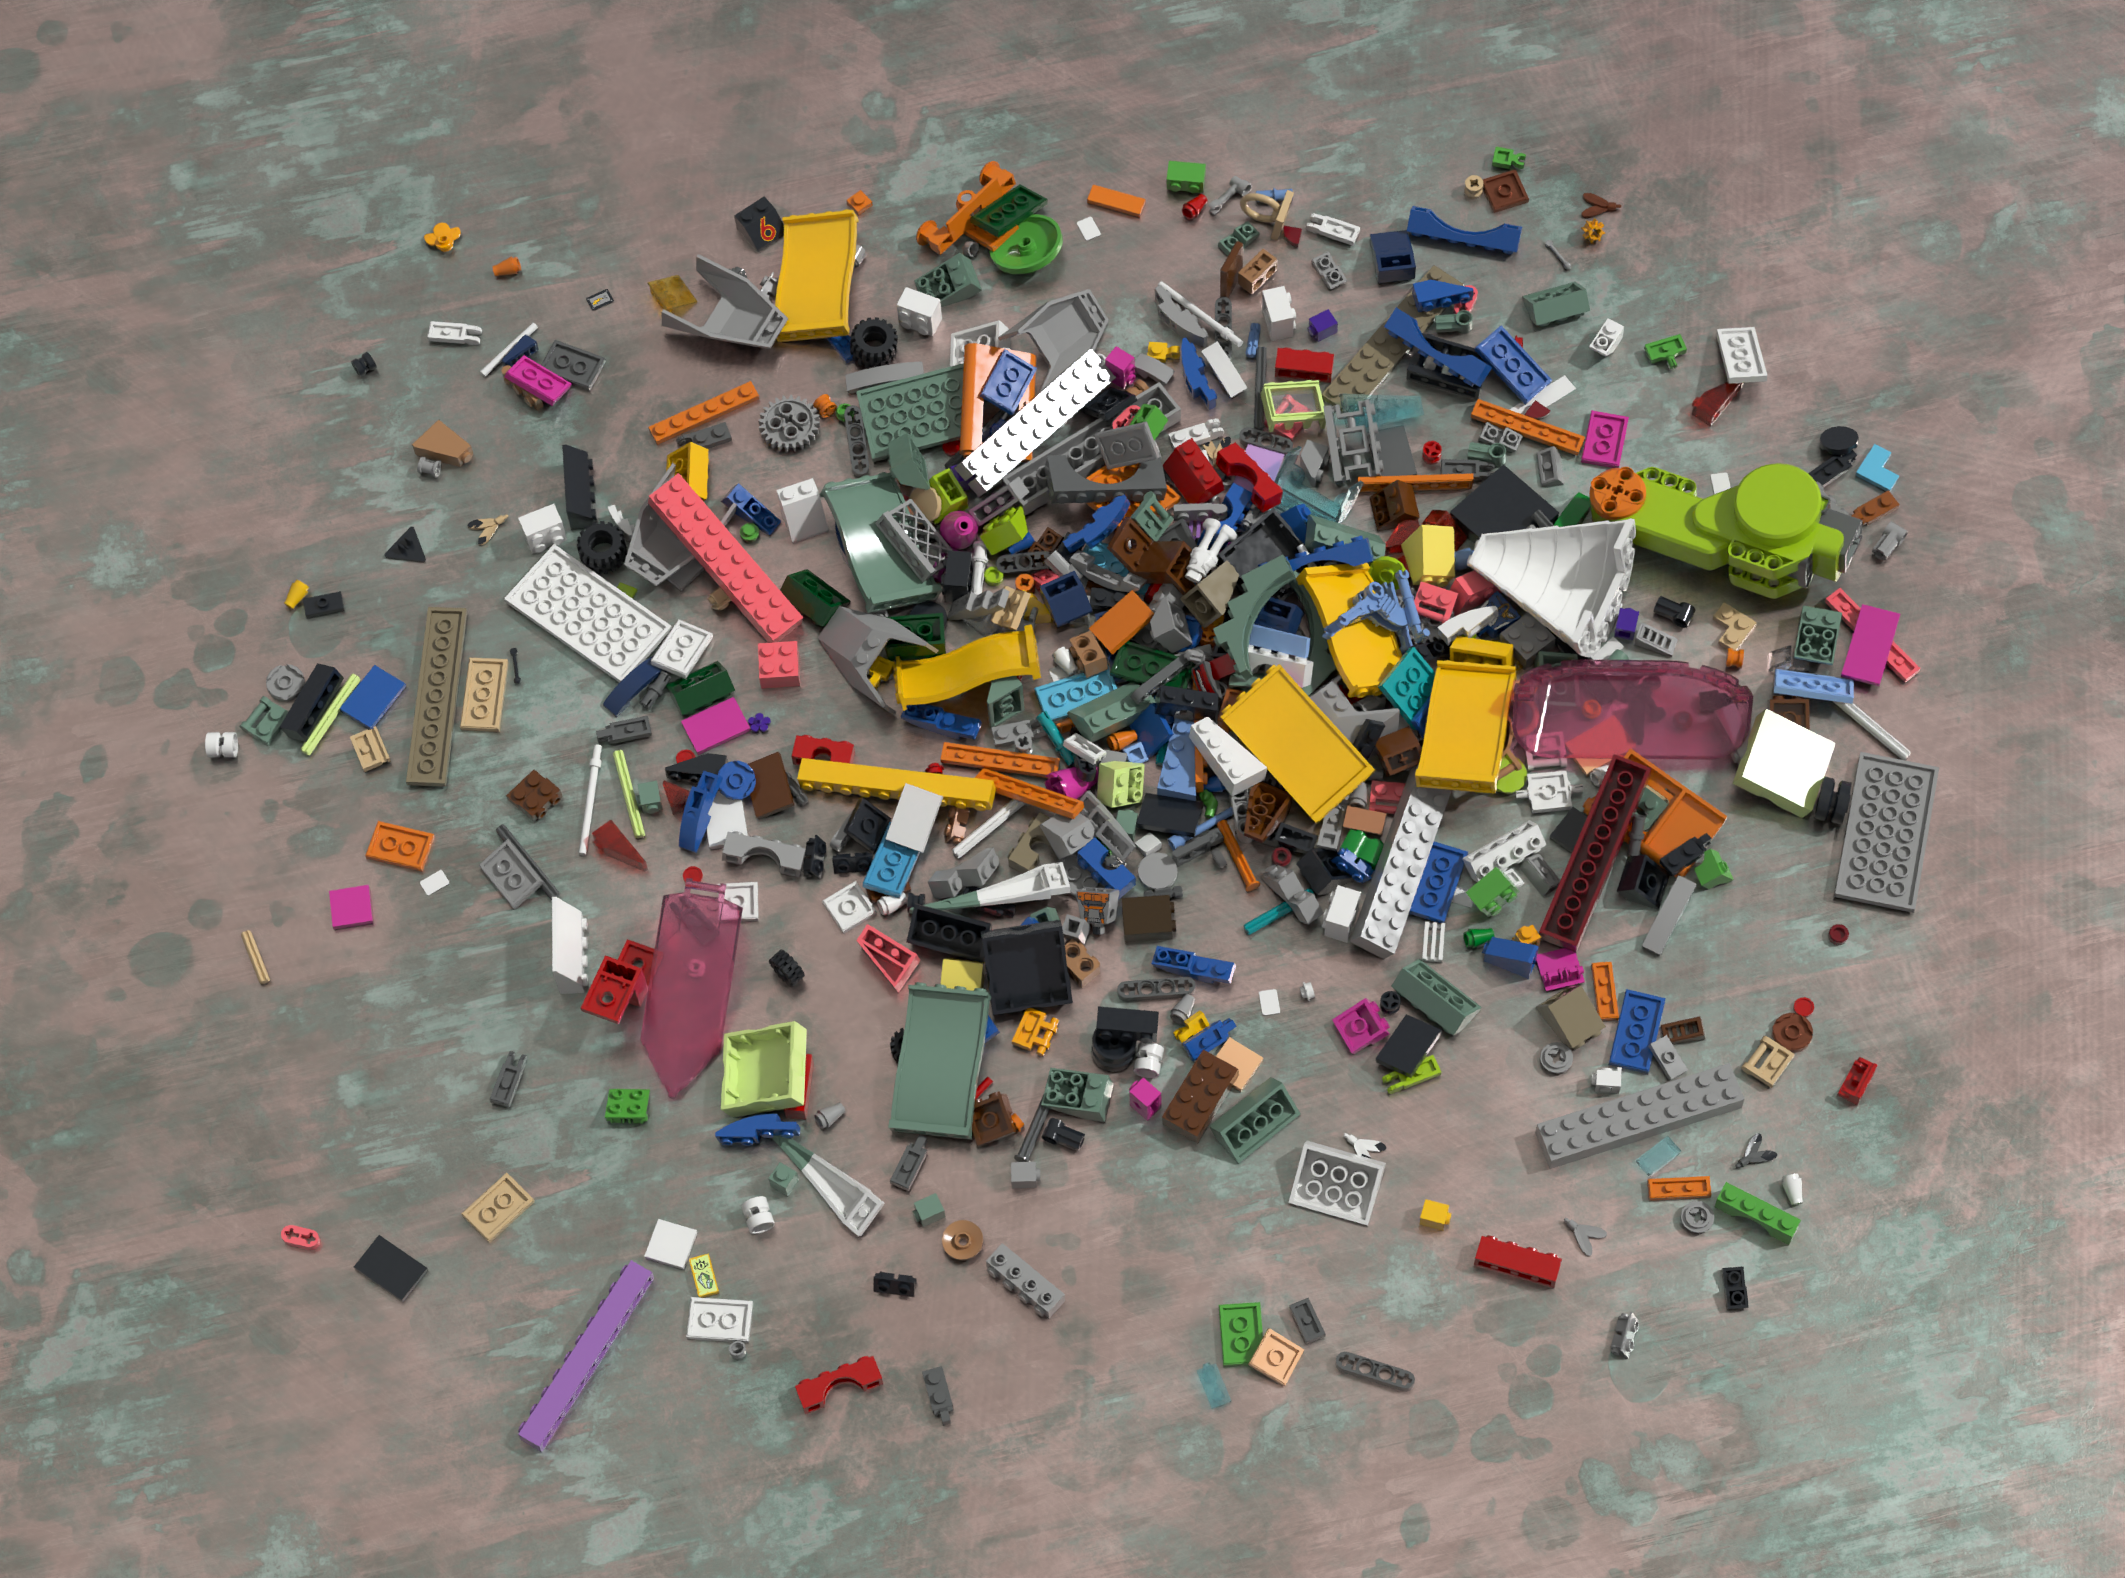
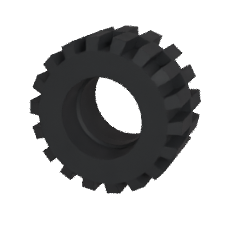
M870 317L867 318V321L861 320L860 324H856L854 329H852L850 353L851 355L853 354L854 361L858 360L860 366L865 365V368L869 369V367L889 365L891 360H894L897 352L898 335H896V329H892L893 325L886 323L887 320L883 319L881 321L877 317L875 319ZM868 340H877L881 342L883 345L878 347H872L867 345L865 342Z
M600 521V524L593 522L592 526L587 525L585 527L586 530L580 532L581 537L577 538V549L581 562L592 571L595 570L596 574H600V572L608 574L610 570L612 572L616 571L615 568L622 566L621 562H625V555H627V546L622 531H619V527L613 526L611 522L605 524L604 521ZM600 543L612 545L605 552L593 551V548Z

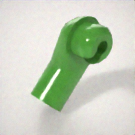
M1204 790V792H1200L1199 797L1207 807L1204 816L1211 819L1215 816L1218 801L1211 792Z

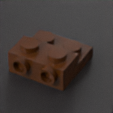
M1772 696V699L1767 700L1768 710L1810 730L1809 699H1804V697L1792 696V699H1784V696Z
M534 769L506 797L535 823L546 815L548 809L560 802L562 793L548 778L545 779Z
M998 1091L989 1094L988 1099L982 1100L981 1098L975 1100L972 1131L977 1146H982L1016 1133L1011 1117L1013 1112L1007 1094H1001Z

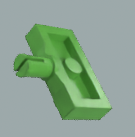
M1681 334L1648 343L1644 346L1651 364L1667 360L1670 369L1678 367L1674 357L1687 353V348Z

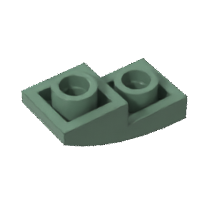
M1247 221L1236 227L1233 234L1220 240L1218 247L1228 256L1237 241L1243 243L1244 249L1260 233Z

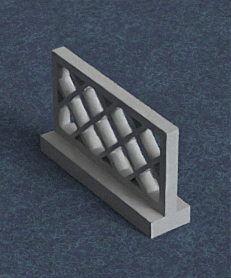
M912 499L891 511L883 513L875 523L922 583L943 569L944 558H941V552L948 555L949 550L953 551ZM907 506L911 508L913 515L905 513ZM892 515L901 517V523H898ZM905 519L912 520L913 527L905 525ZM917 522L923 523L925 530L917 528ZM904 530L913 532L912 538ZM917 533L925 535V542L917 540ZM929 537L935 538L937 545L929 543ZM916 545L925 547L924 553H922ZM929 548L937 550V557L929 555ZM928 560L936 561V568Z

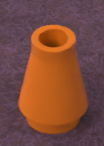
M511 256L492 266L496 277L518 274L521 271L518 257L513 258Z
M1132 729L1130 731L1111 733L1107 737V743L1111 751L1119 752L1138 738L1135 730Z

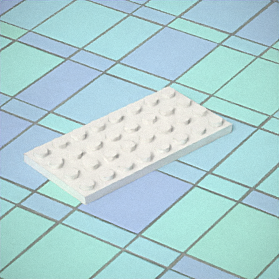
M555 544L504 598L505 602L619 683L633 669L644 662L672 630V626Z

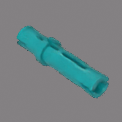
M1047 711L1042 712L1036 719L1053 742L1056 752L1060 753L1065 760L1067 766L1073 765L1072 751L1063 746L1065 739L1051 720Z

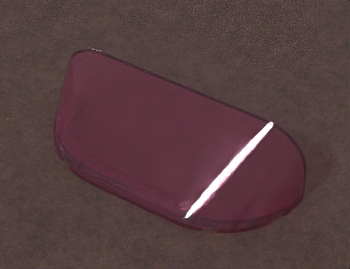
M1669 660L1561 661V666L1552 667L1548 663L1531 669L1520 677V682L1516 683L1514 687L1512 728L1514 736L1522 748L1533 755L1544 758L1612 759L1614 754L1624 757L1631 748L1645 759L1711 760L1733 753L1744 743L1751 727L1754 696L1747 686L1739 685V679L1705 665H1702L1700 669L1689 667V662Z

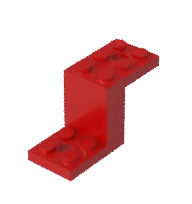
M627 939L618 960L605 955L584 999L581 1011L619 1024L628 1003L641 1007L664 958V952ZM640 960L643 962V966L639 968L634 966L633 963ZM605 995L613 997V1000L609 1003L602 1001Z

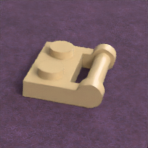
M1763 1036L1760 1040L1761 1044L1748 1062H1744L1741 1069L1772 1088L1795 1054L1769 1037ZM1770 1048L1772 1052L1759 1069L1754 1067L1766 1049Z

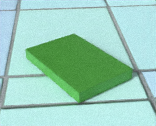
M1260 1302L1219 1305L1223 1367L1246 1366L1249 1364L1263 1338Z

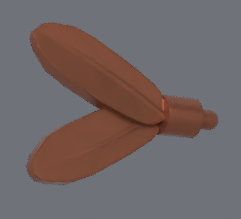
M1584 193L1583 198L1595 206L1585 209L1582 212V217H1594L1607 210H1616V208H1621L1622 206L1616 204V202L1608 203L1607 200L1595 194Z

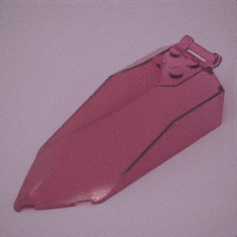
M686 878L683 893L663 895L640 1040L642 1045L646 1047L650 1055L649 1059L662 1085H665L669 1093L668 1097L671 1099L676 1098L677 1094L683 1088H686L707 1066L706 1064L721 1051L743 907L724 899L726 884L722 883L716 885L692 881L691 878ZM691 889L719 893L718 897L692 894L690 891Z

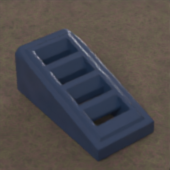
M525 334L502 359L503 367L507 365L512 367L523 355L529 358L539 350L537 342Z

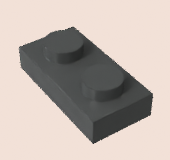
M1309 1298L1289 1305V1309L1306 1344L1326 1336Z

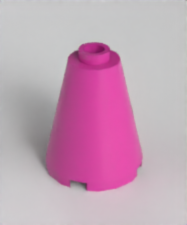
M954 511L946 515L942 520L940 535L950 547L964 549L972 545L976 540L978 525L969 513Z
M1096 765L1095 779L1090 782L1079 779L1075 767L1051 772L1046 775L1048 777V780L1045 781L1046 789L1078 800L1098 782L1099 767Z

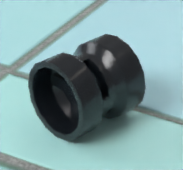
M368 352L362 354L361 358H355L351 361L354 370L360 377L366 375L367 371L377 368L375 361Z

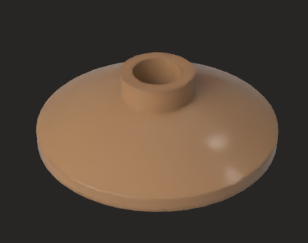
M955 1221L945 1229L942 1235V1245L945 1252L954 1259H971L982 1248L983 1234L980 1228L971 1221ZM961 1240L967 1241L965 1245L959 1244Z

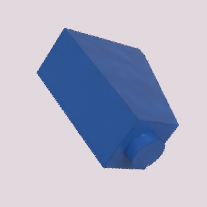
M1492 937L1490 943H1485L1482 953L1485 954L1484 962L1529 979L1537 960L1539 946Z

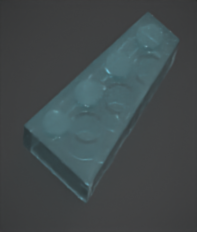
M1339 395L1343 413L1359 411L1358 401L1369 399L1371 404L1374 403L1376 415H1373V422H1377V425L1424 415L1420 396ZM1365 407L1363 408L1365 416L1355 417L1356 427L1363 425L1366 428L1369 427ZM1346 418V419H1344V420H1345L1346 428H1348V421H1347V418Z

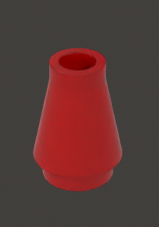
M1199 194L1194 199L1183 204L1182 214L1190 220L1197 218L1204 205L1208 202L1206 196Z

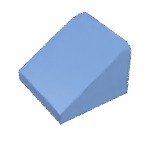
M1140 741L1128 745L1121 750L1122 753H1127V762L1143 763L1149 760Z

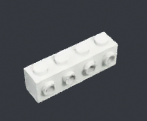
M1529 820L1462 859L1471 879L1478 882L1495 867L1504 872L1510 865L1520 863L1524 860V857L1539 852L1546 843L1538 824Z

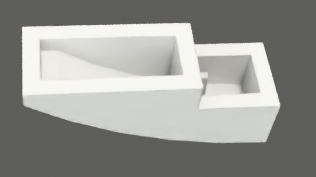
M1218 341L1201 351L1230 399L1247 390V386Z
M1496 606L1482 607L1459 614L1438 627V635L1448 646L1454 642L1457 636L1464 634L1465 637L1471 638L1498 617V608Z

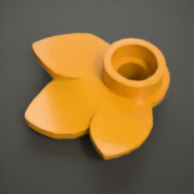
M441 222L435 225L433 233L424 235V240L428 245L436 246L440 251L447 252L453 248L454 240L460 237L461 231L459 227L450 229L447 223Z

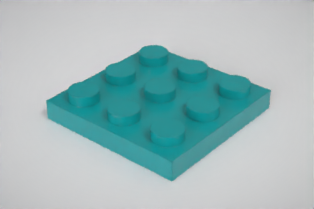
M1411 647L1378 685V688L1391 704L1400 710L1401 716L1413 730L1416 729L1411 720L1431 695L1435 672L1415 647Z

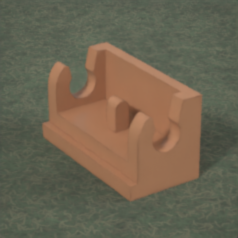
M1347 806L1343 828L1382 836L1386 822V813Z

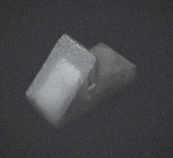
M1792 645L1769 653V671L1775 672V669L1808 673L1809 661L1794 658Z

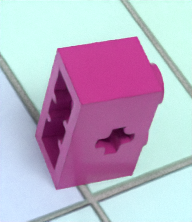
M1116 346L1106 357L1105 365L1116 377L1111 382L1125 389L1136 378L1135 357Z
M1144 1077L1139 1082L1135 1081L1129 1088L1130 1106L1145 1120L1149 1121L1162 1108L1161 1092Z

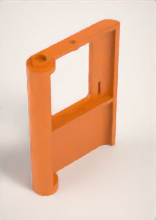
M969 343L964 346L959 452L964 458L982 444L984 399L980 397V394L1005 348L977 343ZM1006 349L1036 367V355ZM1036 372L1018 404V411L1035 397ZM1033 451L1021 462L1027 463L1032 460Z
M1630 748L1623 758L1650 767L1651 776L1647 785L1669 800L1668 806L1648 832L1643 831L1645 836L1641 841L1640 847L1641 854L1647 855L1665 870L1659 863L1661 858L1693 837L1698 839L1707 833L1713 839L1725 823L1727 816ZM1596 796L1592 799L1589 797L1584 802L1582 807L1585 808L1583 812L1586 815L1589 814ZM1632 822L1624 838V842H1626L1627 844H1629L1630 840L1628 834L1631 831ZM1696 861L1674 877L1677 878L1678 875L1685 877Z

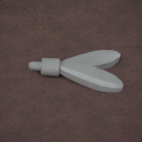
M1564 1218L1567 1226L1574 1231L1582 1252L1587 1256H1591L1592 1245L1588 1237L1605 1238L1607 1232L1595 1226L1578 1225L1574 1220Z

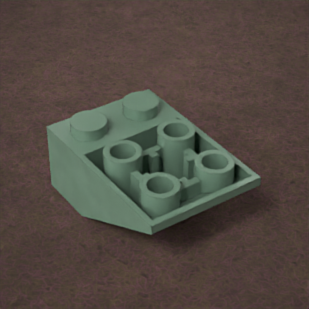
M961 253L914 280L917 290L940 299L941 307L967 300L982 291L971 260Z
M1803 605L1794 658L1833 665L1842 613Z
M1050 1068L1041 1106L1085 1120L1105 1122L1114 1084L1109 1075Z

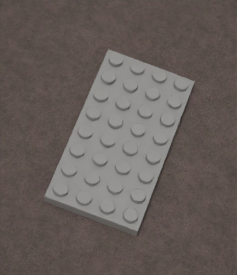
M1860 752L1834 897L1914 913L1939 767Z

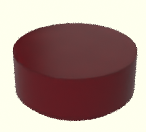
M1841 924L1833 925L1828 933V938L1834 945L1845 944L1849 937L1848 929Z

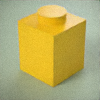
M1425 1199L1419 1225L1444 1231L1445 1224L1449 1225L1452 1213L1448 1212L1449 1205Z

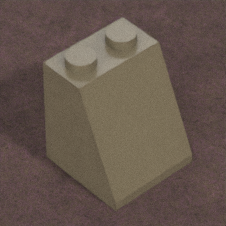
M1227 560L1180 598L1204 629L1225 613L1228 605L1227 602H1229L1238 580L1239 574Z
M1581 985L1568 986L1536 1006L1538 1012L1560 1041L1569 1048H1580L1585 1044L1584 1040L1589 1037L1593 1039L1602 1033L1600 1030L1606 1027Z

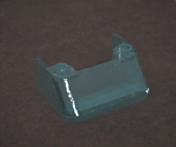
M1298 446L1286 453L1275 479V483L1283 490L1281 504L1275 506V508L1285 512L1296 505L1305 504L1309 508L1311 515L1341 524L1353 508L1364 482H1357L1348 488L1347 493L1339 494L1335 501H1332L1303 485L1305 472L1300 466L1295 464L1302 447Z

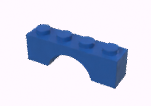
M1235 483L1232 484L1222 502L1228 508V519L1219 521L1221 526L1213 536L1207 550H1210L1224 524L1236 532L1238 528L1236 524H1241L1245 517L1243 513L1245 511L1249 512L1253 505L1251 501L1252 492ZM1205 529L1201 533L1197 545H1200L1206 532ZM1226 541L1221 549L1224 550L1229 542Z

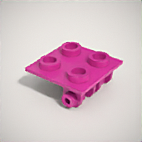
M1563 948L1537 954L1536 961L1546 992L1585 983L1583 977L1584 969L1583 966L1579 965L1576 952Z

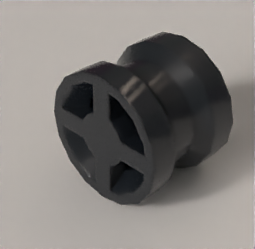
M913 893L908 894V913H910L909 909L913 908L915 903L925 905V894H920L919 896Z
M1393 991L1385 992L1380 999L1381 1011L1388 1016L1395 1015L1400 1009V996Z

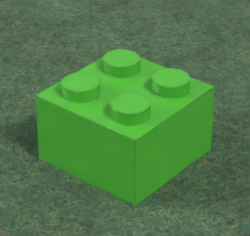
M1495 867L1472 886L1466 894L1480 911L1491 917L1497 915L1502 910L1501 907L1507 902L1511 903L1514 901L1520 891L1503 871Z

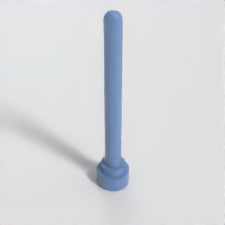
M1230 807L1197 827L1195 836L1213 827L1219 821L1232 816V808ZM1173 835L1167 841L1174 851L1177 847L1184 846L1185 842L1194 837Z

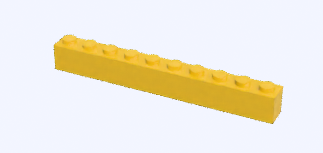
M806 758L801 760L797 777L800 788L812 791L816 789L826 793L833 791L844 795L859 794L862 797L876 796L884 800L889 798L900 800L905 783L943 796L940 806L952 805L961 809L969 807L979 811L992 810L996 792L993 780Z

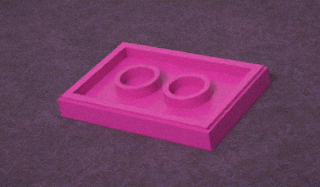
M525 355L506 372L504 377L551 406L571 387L570 382Z
M1591 410L1581 463L1619 468L1629 417Z
M734 697L681 721L697 755L751 731Z

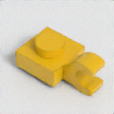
M1149 342L1147 355L1162 363H1166V358L1180 359V346L1168 348V343Z
M877 656L869 669V674L872 675L869 680L876 691L881 680L887 682L894 669L893 665H895V662L881 656Z
M1199 1010L1184 1021L1186 1027L1176 1029L1173 1034L1177 1040L1179 1039L1183 1043L1210 1024L1204 1013Z

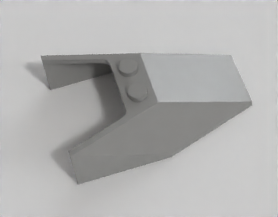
M698 254L696 257V271L721 295V299L702 327H698L664 309L661 312L662 326L710 339L770 349L788 321V318L747 278Z
M1090 289L1046 302L999 336L998 339L1001 341L1023 333H1027L1031 337L1048 365V371L1038 390V395L1090 349L1095 351L1109 320Z
M671 464L652 493L674 477L675 464ZM647 498L640 508L624 566L657 586L695 559V557L648 504ZM735 503L731 505L724 517L720 519L724 526L735 515L737 506Z
M841 606L838 607L818 637L849 684L894 715L896 711L885 704L867 678V671L890 639L927 647L935 653L938 652L932 645L893 619Z
M1340 674L1309 695L1310 699L1352 745L1365 719L1381 721L1385 724L1380 737L1398 730L1400 715L1398 708L1364 712L1356 711L1338 687V685H1342L1343 689L1347 688Z

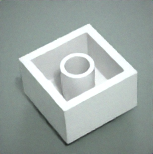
M1284 286L1262 291V312L1271 342L1293 337V329H1296L1294 320L1296 319V312L1290 306L1292 303L1289 292L1286 293Z
M908 287L904 289L897 303L899 324L906 329L916 330L922 335L934 336L942 320L940 299Z
M554 504L518 518L531 554L540 553L553 544L557 546L567 540L562 520Z
M1339 885L1336 892H1331L1329 908L1325 909L1322 928L1325 929L1324 936L1348 943L1360 908L1361 892Z

